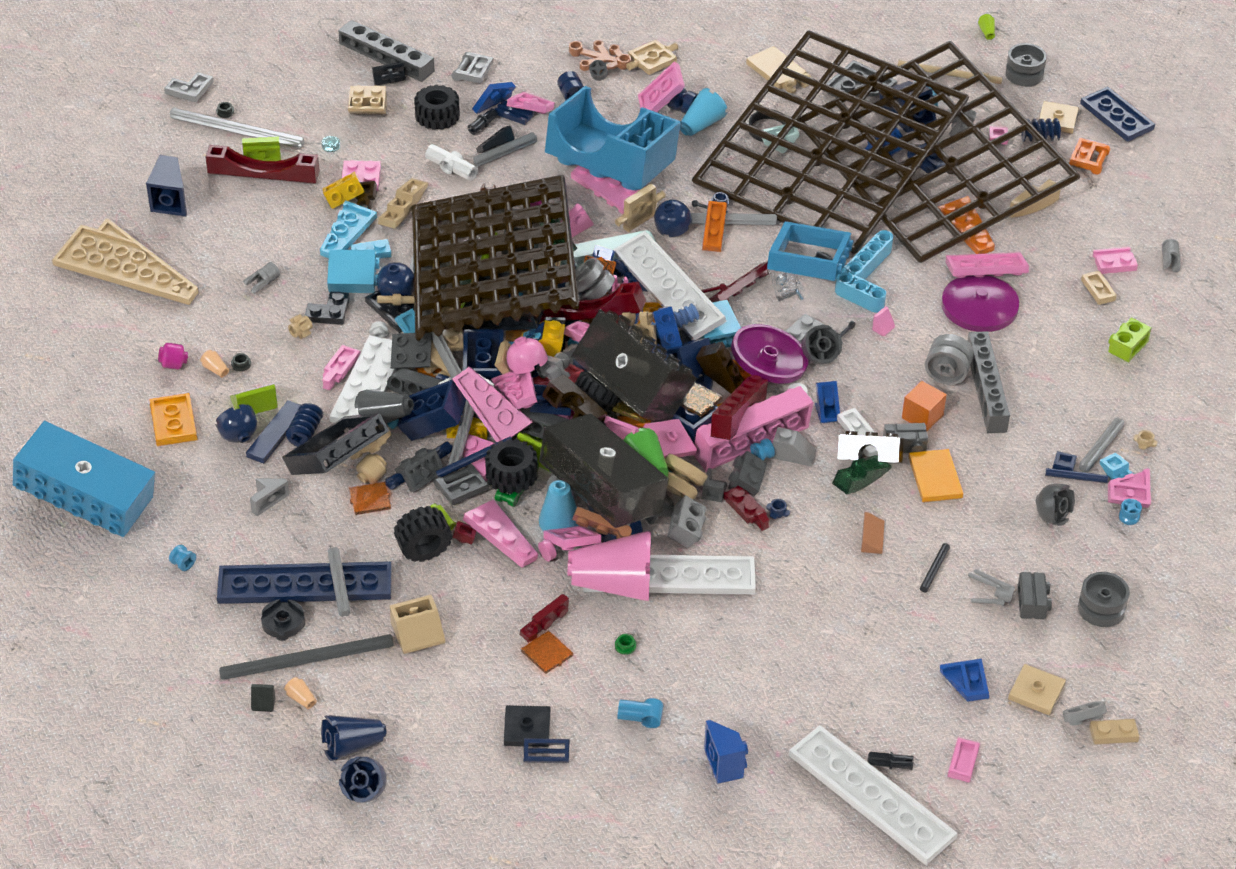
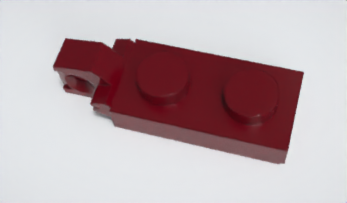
M738 485L724 492V500L747 524L755 523L761 531L769 528L770 519L767 517L765 509L745 489Z
M561 594L532 616V621L520 629L519 635L528 643L536 639L538 633L549 629L555 620L563 618L567 614L569 598L565 594Z

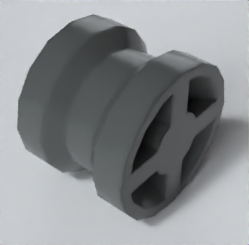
M594 60L590 64L589 70L594 80L601 81L607 77L608 70L604 61Z

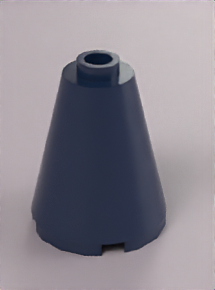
M326 715L324 716L326 719H322L321 739L322 743H327L328 750H324L330 761L341 759L381 743L387 735L386 726L379 719Z

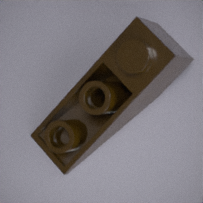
M723 342L702 346L696 359L703 372L732 394L745 380L742 378L738 366L732 360L729 350Z

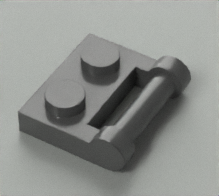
M472 464L443 478L437 477L434 479L435 487L442 492L451 505H455L488 490L487 482Z

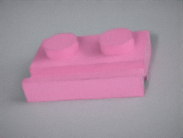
M1130 247L1093 250L1092 256L1095 258L1096 266L1101 274L1137 271L1138 264L1133 253L1130 251Z

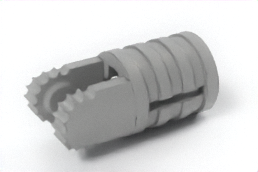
M1167 239L1162 243L1163 267L1167 269L1171 264L1172 271L1179 272L1181 268L1179 242L1175 239Z
M269 262L263 268L243 280L245 285H248L256 280L258 284L251 290L255 294L275 278H278L280 271L273 262Z

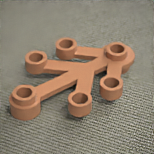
M601 40L593 42V49L595 51L584 49L579 41L569 43V53L572 56L585 55L593 58L580 61V69L582 71H588L590 64L594 60L611 62L606 64L607 70L614 68L626 70V64L632 62L630 55L622 54L620 46L617 44L610 45L608 53L604 47V42Z

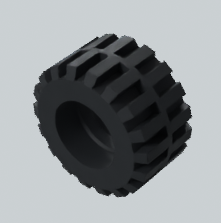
M430 85L416 93L414 97L415 118L419 125L425 126L427 129L442 130L455 125L456 121L459 120V95L451 87Z
M581 372L575 382L602 409L611 410L614 414H616L625 398L624 392L617 385L591 372Z
M506 439L505 442L499 441L497 445L493 444L491 449H488L487 455H485L486 479H488V483L492 485L493 489H499L501 493H521L522 490L526 491L529 489V486L535 484L538 478L537 453L531 445L528 446L527 442H520L517 439L515 441Z
M421 506L415 510L412 509L409 513H405L402 519L396 522L397 525L394 527V536L406 559H411L414 562L418 560L419 562H424L425 560L438 557L451 544L452 532L441 510H438L436 507L426 506L423 508Z

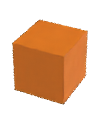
M921 381L904 397L902 419L909 423H925L927 432L944 416L947 394Z

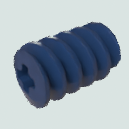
M1043 118L1038 121L1036 119L1031 120L1030 123L1046 140L1048 136H1050L1051 141H1054L1055 136H1057L1058 141L1060 140L1061 126L1057 118L1053 120L1047 118L1045 121ZM1027 130L1021 133L1023 142H1025L1026 137L1032 142L1033 136Z
M304 403L298 408L295 417L286 431V437L292 445L298 447L312 438L323 418V411L319 406L312 403Z

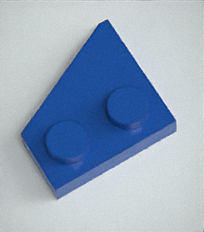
M513 82L489 84L472 108L473 111L478 114L501 103L502 100L509 99L516 86Z

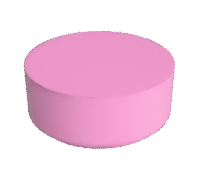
M545 539L538 544L539 551L546 561L549 562L556 558L557 552L551 541Z

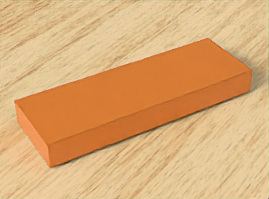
M708 201L702 250L721 252L727 209L726 202Z

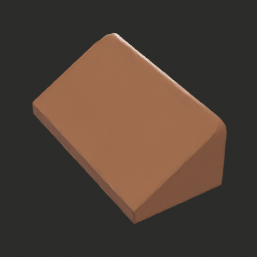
M864 512L861 552L882 554L885 521L869 512Z

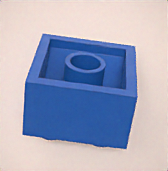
M707 720L705 723L704 750L717 784L744 778V769L747 768L745 755L748 754L746 741H742L739 732L712 720Z

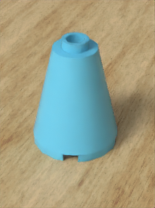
M703 88L698 93L681 120L680 130L684 135L693 136L723 119L728 114L725 111L727 105L716 92L712 94L709 92V88Z
M557 480L552 482L548 488L539 515V526L543 532L544 530L579 526L576 524V521L572 520L577 506L570 485L567 482Z

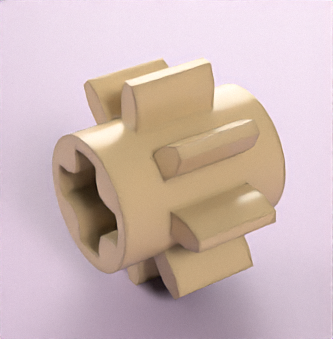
M299 314L289 319L291 324L288 325V330L293 337L299 336L302 339L311 334L310 329H312L313 325L307 316L302 317Z

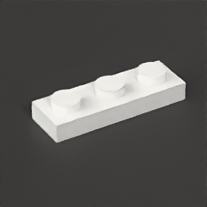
M855 408L837 415V421L845 431H858V435L865 436L866 432H874ZM873 445L867 446L863 451L868 459L878 456V450Z

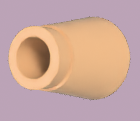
M208 350L201 356L200 361L203 367L221 378L228 374L229 368L216 351Z
M294 677L285 685L286 695L306 709H310L316 704L317 700L303 679Z

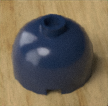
M670 199L662 202L656 208L654 221L656 229L661 235L665 234L669 235V237H676L689 229L690 222L692 224V216L690 210L683 202Z
M393 262L383 266L377 276L378 291L381 293V296H393V294L410 296L414 292V274L406 264L400 262Z
M241 404L239 405L240 409L234 410L231 407L222 412L216 419L217 424L215 426L219 434L229 442L245 443L250 440L257 429V418L253 408L250 405Z
M354 757L342 766L339 786L347 799L355 802H370L377 799L383 793L387 775L384 767L377 760L370 757Z

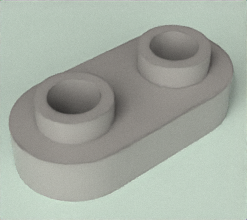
M1095 701L1063 711L1064 721L1070 725H1079L1083 723V720L1089 718L1091 720L1100 719L1107 712L1106 705L1103 701Z

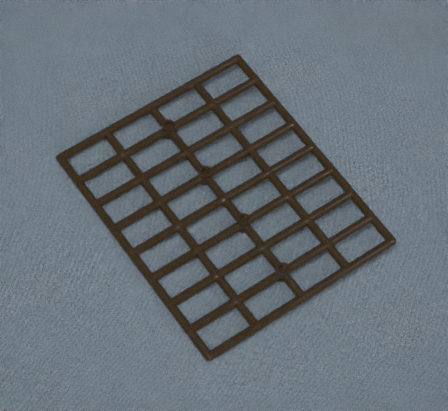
M808 30L693 176L692 182L714 193H725L730 200L762 214H776L777 220L782 223L786 221L803 224L780 214L786 204L795 202L822 214L815 223V227L822 228L828 218H832L862 232L854 245H852V251H850V253L856 254L966 104L969 96ZM811 38L838 49L841 53L831 63L801 49ZM850 54L875 64L880 68L875 75L872 74L865 77L841 67L840 64ZM798 56L827 68V71L817 81L787 67ZM889 70L919 82V85L909 95L878 81ZM837 72L866 84V87L856 97L826 83L833 73ZM784 74L814 88L803 99L773 85ZM928 86L958 98L959 101L950 112L918 97L925 87ZM822 90L853 104L848 111H843L839 114L812 101ZM880 90L906 102L898 113H894L865 99L870 92ZM770 92L800 106L790 118L759 103ZM914 104L946 117L938 130H935L904 116ZM861 106L890 118L892 121L882 132L855 121L851 117ZM808 108L839 122L832 132L828 134L802 123L798 119ZM755 110L786 124L778 135L775 136L749 125L745 121ZM899 123L926 133L932 136V138L922 149L891 136V133ZM851 126L879 139L868 151L837 136L842 129H847ZM795 127L825 141L819 149L816 148L810 151L784 140L791 128ZM739 129H742L770 141L771 144L761 155L731 142V139ZM886 141L919 156L911 167L908 168L878 155L877 152ZM833 143L863 156L864 159L854 170L823 155ZM780 145L811 160L802 171H798L769 157ZM725 147L757 160L748 174L716 160ZM873 160L905 175L897 186L894 187L862 172ZM766 164L794 176L796 179L790 187L787 186L782 189L755 177V175ZM824 164L850 175V178L840 189L808 174L814 166ZM710 166H713L743 180L734 192H730L701 178ZM859 179L891 194L883 205L879 206L848 191ZM805 181L836 196L830 205L825 208L794 193L802 182ZM749 183H752L782 198L774 209L771 210L740 195ZM844 198L877 213L868 225H864L834 212V210Z
M948 41L899 66L906 70L912 68L918 75L934 81L965 65L974 76L951 88L961 91L980 81L990 91L965 104L956 116L968 128L937 143L928 154L930 156L935 153L945 165L914 181L910 179L898 196L900 197L912 190L922 202L892 218H889L885 213L881 219L919 263L936 256L1080 179V174L952 41ZM948 49L959 59L929 75L919 65ZM889 71L878 82L883 83L899 74ZM914 82L899 91L908 94L916 89L919 82ZM866 84L847 93L857 96L863 91ZM931 88L937 95L927 99L926 102L934 105L942 100L951 110L956 104L949 97L950 95ZM878 90L884 98L873 104L880 107H893L899 112L902 106L896 100L898 98ZM839 97L822 105V107L829 110L837 106L841 112L848 111L847 106L844 104L846 100ZM994 97L1005 107V109L976 124L965 114V112ZM916 105L910 108L904 117L914 120L911 116L924 110V108ZM863 108L855 112L851 119L860 122L859 118L873 111ZM812 110L802 115L798 121L805 123L820 115V113ZM1009 114H1012L1021 124L991 141L980 130ZM942 116L926 124V126L934 129L940 126L946 117ZM889 119L873 128L879 131H883L887 128L892 119ZM839 121L821 131L830 134ZM912 128L913 132L899 138L905 142L913 139L923 140L926 144L931 139L928 134ZM858 130L861 134L847 141L856 145L867 140L873 146L877 140L874 136ZM1026 130L1038 141L1007 158L996 147ZM804 131L812 142L820 148L823 144L820 138ZM972 133L983 143L982 146L957 159L953 156L948 157L942 150ZM889 143L884 147L882 146L877 154L896 162L888 152L898 148V146ZM836 146L830 150L827 149L824 155L826 158L842 164L835 155L846 149ZM1042 147L1054 158L1023 175L1012 164ZM988 150L999 160L996 164L969 178L957 167ZM916 154L899 164L909 167L919 155ZM864 157L847 165V167L855 170ZM1058 164L1070 175L1040 192L1028 181ZM1004 167L1015 177L1014 180L989 193L980 191L973 184ZM889 168L873 178L882 181L897 173L902 179L905 174ZM840 172L846 180L850 178V175ZM946 172L948 174H955L961 181L931 198L919 187ZM857 181L852 187L863 199L882 206L891 194L889 193L874 201L865 191V189L872 186L871 184L866 182L859 184ZM1020 184L1030 193L1031 197L1001 213L990 202V200ZM966 187L977 198L946 216L935 205V203ZM977 207L987 209L993 216L963 233H960L950 222ZM926 208L938 219L907 236L895 225ZM943 225L954 236L952 239L923 254L911 243Z

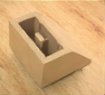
M350 86L348 112L350 114H386V86Z
M432 595L389 606L391 625L403 654L445 643L438 609Z

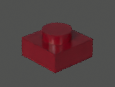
M457 521L452 538L457 539L461 543L472 545L476 530L466 523Z

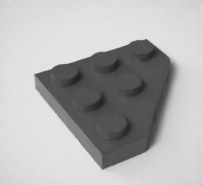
M855 60L845 67L865 77L872 74L875 75L877 72ZM839 73L826 83L846 93L863 85V83ZM891 78L882 84L893 87L897 85V80ZM878 90L870 92L868 96L879 95Z

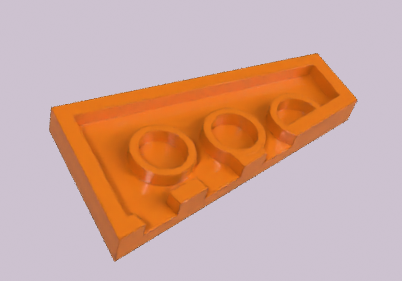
M969 196L938 206V208L946 216L970 203L971 200ZM973 209L950 222L960 233H963L982 223V220L976 209ZM987 229L964 240L976 254H986L994 251L995 244Z

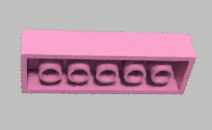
M798 386L793 389L790 388L777 396H771L760 403H755L747 408L740 422L737 434L731 440L710 437L711 423L702 425L696 431L694 446L697 451L694 457L707 472L708 468L714 469L735 460L738 455L742 456L746 451L751 452L750 446L753 443H760L765 438L773 443L778 427L798 432L805 430L809 427L814 402L803 388Z

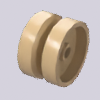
M668 454L665 461L667 468L671 472H669L666 480L659 484L679 497L683 498L686 495L694 500L698 491L690 483L696 486H703L708 476L685 460L673 454Z

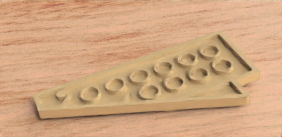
M105 219L98 229L80 225L52 259L54 266L190 305L199 293L196 285L109 219Z

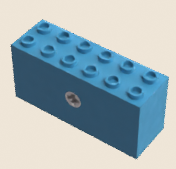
M45 420L13 459L12 485L17 489L28 492L38 499H43L57 508H62L76 517H81L93 525L100 526L109 530L112 534H117L121 537H125L153 498L155 471Z

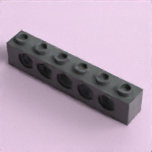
M350 20L338 30L340 45L384 65L403 62L405 75L420 82L435 72L434 57L358 22Z
M988 331L969 332L967 341L974 351L970 367L987 433H1006L1010 413Z

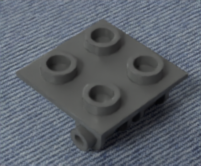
M432 332L425 333L420 341L415 339V333L392 334L390 368L398 371L401 368L430 367Z

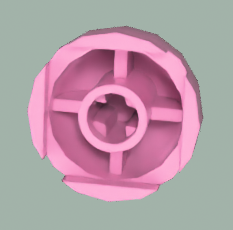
M519 337L515 339V343L507 351V364L510 371L512 372L513 370L514 374L531 372L535 370V365L540 364L541 367L548 360L543 345L532 338Z

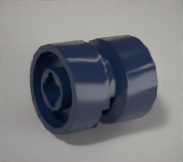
M574 71L561 74L557 80V85L565 101L584 87L578 74Z
M683 88L667 105L669 108L677 111L681 109V112L686 114L698 93L693 91L687 92Z

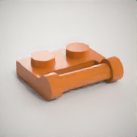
M1079 138L1069 164L1091 170L1093 174L1098 175L1103 169L1102 164L1105 157L1109 155L1110 147L1106 144ZM1097 151L1099 155L1096 162H1093L1091 158L1094 152Z

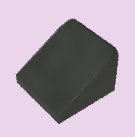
M251 684V710L273 712L276 700L274 685Z

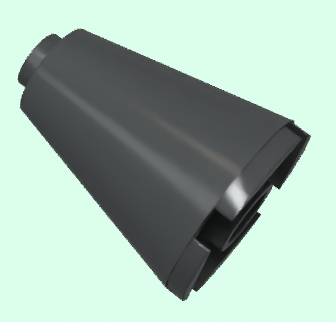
M366 389L357 394L354 406L358 408L359 415L380 413L385 424L410 415L414 408V403L405 394Z

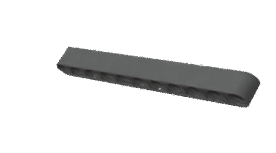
M401 368L387 379V385L393 392L409 396L439 385L438 383L444 380ZM530 407L519 409L533 421L532 424L520 431L522 433L570 448H578L590 436V433L584 435L569 419L553 414L530 412ZM474 412L473 417L480 419L476 412Z

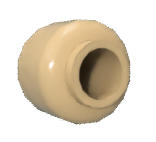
M376 453L374 455L367 454L356 465L358 472L356 476L364 484L367 482L375 484L387 472L385 467L387 463Z

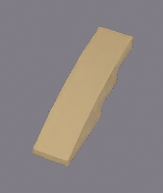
M411 178L398 188L395 198L387 204V211L379 216L378 224L394 229L401 224L412 211V206L417 204L428 187V182Z

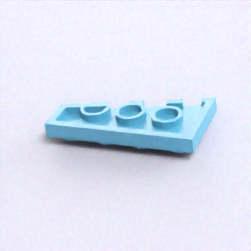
M345 200L342 211L340 210L337 215V221L333 223L330 234L327 235L320 248V255L329 258V249L347 250L376 220L377 212Z

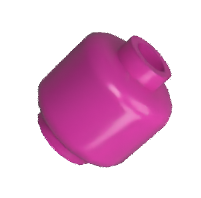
M165 343L163 347L159 348L158 362L161 363L163 368L179 370L183 363L187 364L188 352H184L182 344Z

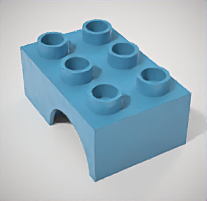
M584 86L549 113L545 153L558 157V161L561 164L569 166L579 165L589 169L590 174L595 177H610L620 181L626 189L639 190L675 160L681 121L642 107L638 117L632 123L625 125L612 123L598 112L592 100L591 88Z

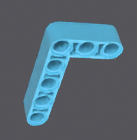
M879 231L842 268V273L838 274L835 283V293L838 296L874 313H878L885 307L886 291L865 279L891 253L893 234L890 231Z

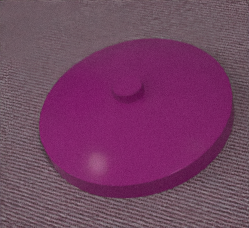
M967 275L964 278H956L945 287L942 294V309L948 319L954 324L970 331H998L1009 326L1018 315L1019 298L1015 290L1008 283L990 275H985L984 277Z
M751 324L744 326L736 332L731 343L732 355L736 362L749 374L761 376L762 379H767L771 383L786 384L799 380L804 375L809 362L803 354L802 344L795 337L782 329L770 325Z

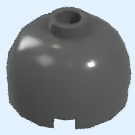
M822 324L814 326L806 332L802 339L801 347L804 356L810 362L824 365L833 362L840 355L842 340L839 333H836L831 326Z
M1049 484L1037 495L1035 500L1037 511L1044 521L1057 526H1062L1068 522L1069 518L1066 517L1069 512H1073L1075 504V494L1073 490L1069 489V485Z

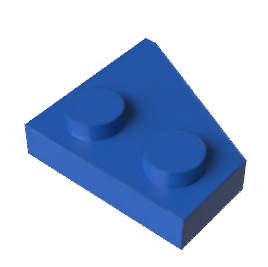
M982 658L940 665L941 674L967 702L989 699Z

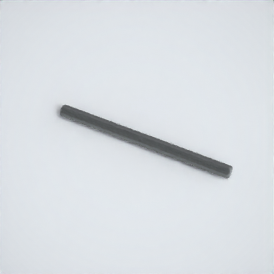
M387 634L223 666L219 668L221 680L389 648L394 646L392 635Z

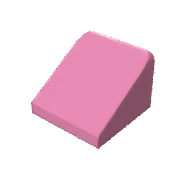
M884 307L874 315L873 331L881 336H885L894 329L895 324L888 307Z

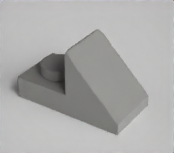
M271 478L256 479L257 493L250 497L252 513L259 516L289 496L288 481L286 479Z

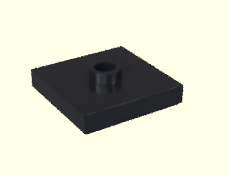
M506 705L504 746H524V738L549 739L551 707ZM528 745V747H549V745Z

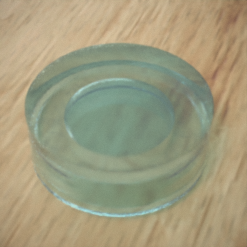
M327 136L322 139V149L324 151L335 152L339 150V138Z

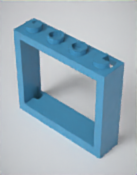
M785 221L769 251L767 269L835 281L838 274L842 273V268L845 267L846 259L849 258V253L852 251L854 240H851L850 232ZM789 241L838 249L833 260L784 252Z

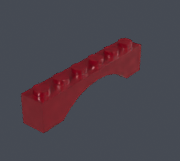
M209 145L205 156L207 173L316 183L320 173L319 157L317 154L299 153L285 160L263 161L244 156L228 146Z
M639 282L623 283L612 293L602 298L579 300L578 309L565 305L561 306L557 314L551 309H545L541 321H545L546 317L565 318L566 322L569 320L619 316L622 313L637 314L642 311L646 298Z
M758 375L748 377L712 413L710 437L731 440L737 434L740 422L747 408L755 403L766 400L768 380L762 379Z

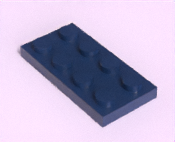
M1108 86L1081 98L1080 104L1127 142L1155 128V123Z

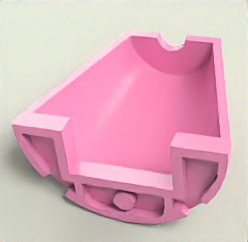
M651 531L641 532L573 551L569 550L567 576H572L571 585L649 601Z

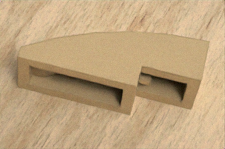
M1049 179L1039 188L1033 184L1032 186L1040 192L1056 184V182ZM1061 189L1009 217H1020L1043 210L1059 200ZM1025 190L1011 201L1010 207L1031 197L1030 193Z

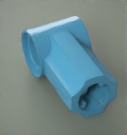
M655 698L646 699L644 702L620 699L617 719L638 721L647 728H657L661 724L664 705L662 701Z

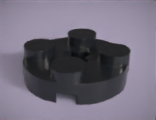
M275 600L267 604L262 610L261 624L263 630L268 635L276 637L279 641L287 640L288 637L297 634L305 626L303 608L293 600H287L288 602ZM279 617H281V618L287 617V619L284 620V621H280V620H279Z

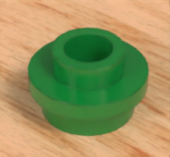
M622 634L615 641V650L623 655L631 654L636 650V641L631 635Z

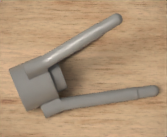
M977 569L974 570V573L978 575L968 573L969 577L995 587L994 596L998 597V599L972 598V603L999 604L1004 606L1005 602H1011L1015 589L1014 586Z

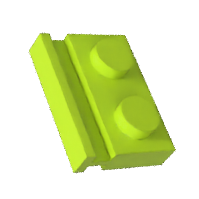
M279 136L242 138L244 156L263 161L281 160Z

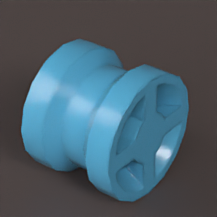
M767 438L761 440L760 443H753L750 446L751 453L763 461L765 458L770 459L775 456L774 446Z
M1125 499L1121 504L1119 512L1120 521L1127 525L1138 523L1142 511L1141 503L1135 499Z
M180 544L171 551L169 561L174 565H178L180 570L187 571L194 565L196 554L188 551L184 545Z

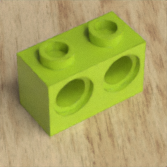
M1131 317L1126 323H1122L1116 334L1113 333L1110 336L1108 352L1129 363L1149 342L1152 327Z

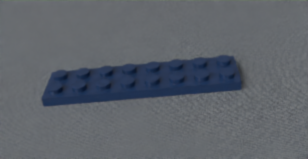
M391 561L342 563L349 601L391 600ZM330 563L219 566L217 604L270 603L275 600H280V602H288L287 600L295 602L336 601Z

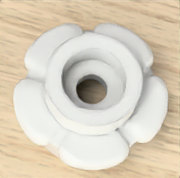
M374 322L369 333L372 336L384 338L388 335V327L384 322Z

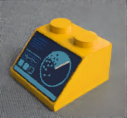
M545 320L539 324L537 329H529L523 332L522 337L536 339L543 345L547 355L554 357L561 351L565 324H561L558 321Z

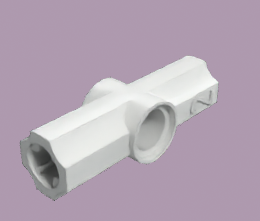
M431 144L425 153V157L440 165V168L446 174L454 172L472 181L478 173V167L463 160L462 155L457 151L450 153Z

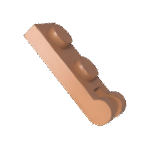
M580 507L576 508L572 518L579 526L596 528L597 532L605 535L608 533L615 535L617 539L630 536L632 532L631 527L624 523Z

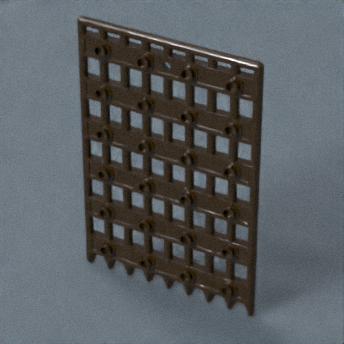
M564 175L468 193L412 206L415 339L417 341H420L424 334L433 332L436 336L440 337L444 329L453 328L455 332L459 333L464 325L472 324L476 329H479L484 321L492 320L494 324L499 325L504 317L511 316L515 321H518L524 313L531 312L533 316L538 317L544 309H551L557 314L561 306L570 305L574 309L579 308ZM560 197V201L549 203L550 199ZM541 201L542 203L538 206H530V203ZM523 205V209L512 211L514 206ZM505 209V212L494 214L493 212L495 210ZM486 212V216L475 218L476 214ZM468 216L467 220L457 222V218ZM562 218V222L551 224V220ZM449 220V224L438 226L440 221ZM431 223L429 228L420 229V225ZM533 223H544L542 226L532 228ZM525 225V229L514 231L515 227ZM506 229V233L495 235V231ZM479 234H488V237L476 239V236ZM469 237V240L458 243L459 238ZM564 239L565 243L553 245L555 240ZM450 240L449 245L439 246V243ZM432 244L431 248L421 250L420 246ZM535 244H546L545 247L534 249ZM527 246L526 251L515 253L516 248ZM508 250L506 255H496V252ZM489 254V258L478 260V256ZM470 258L469 262L459 264L460 259ZM567 260L566 265L555 266L556 262ZM451 261V266L440 268L441 263ZM548 264V268L536 270V266ZM432 265L431 270L421 271V267ZM528 268L529 272L517 274L519 269ZM509 272V276L498 278L499 273ZM490 275V280L479 282V277ZM471 279L470 284L460 286V281ZM569 282L568 287L558 288L557 286L560 283ZM452 283L451 288L441 289L442 285ZM550 286V290L538 292V287ZM433 287V291L422 293V289ZM530 290L531 294L519 296L520 291ZM511 293V298L500 300V295ZM492 297V302L480 304L481 299ZM472 301V306L461 308V303ZM453 305V310L442 312L443 307ZM434 309V313L422 316V311Z

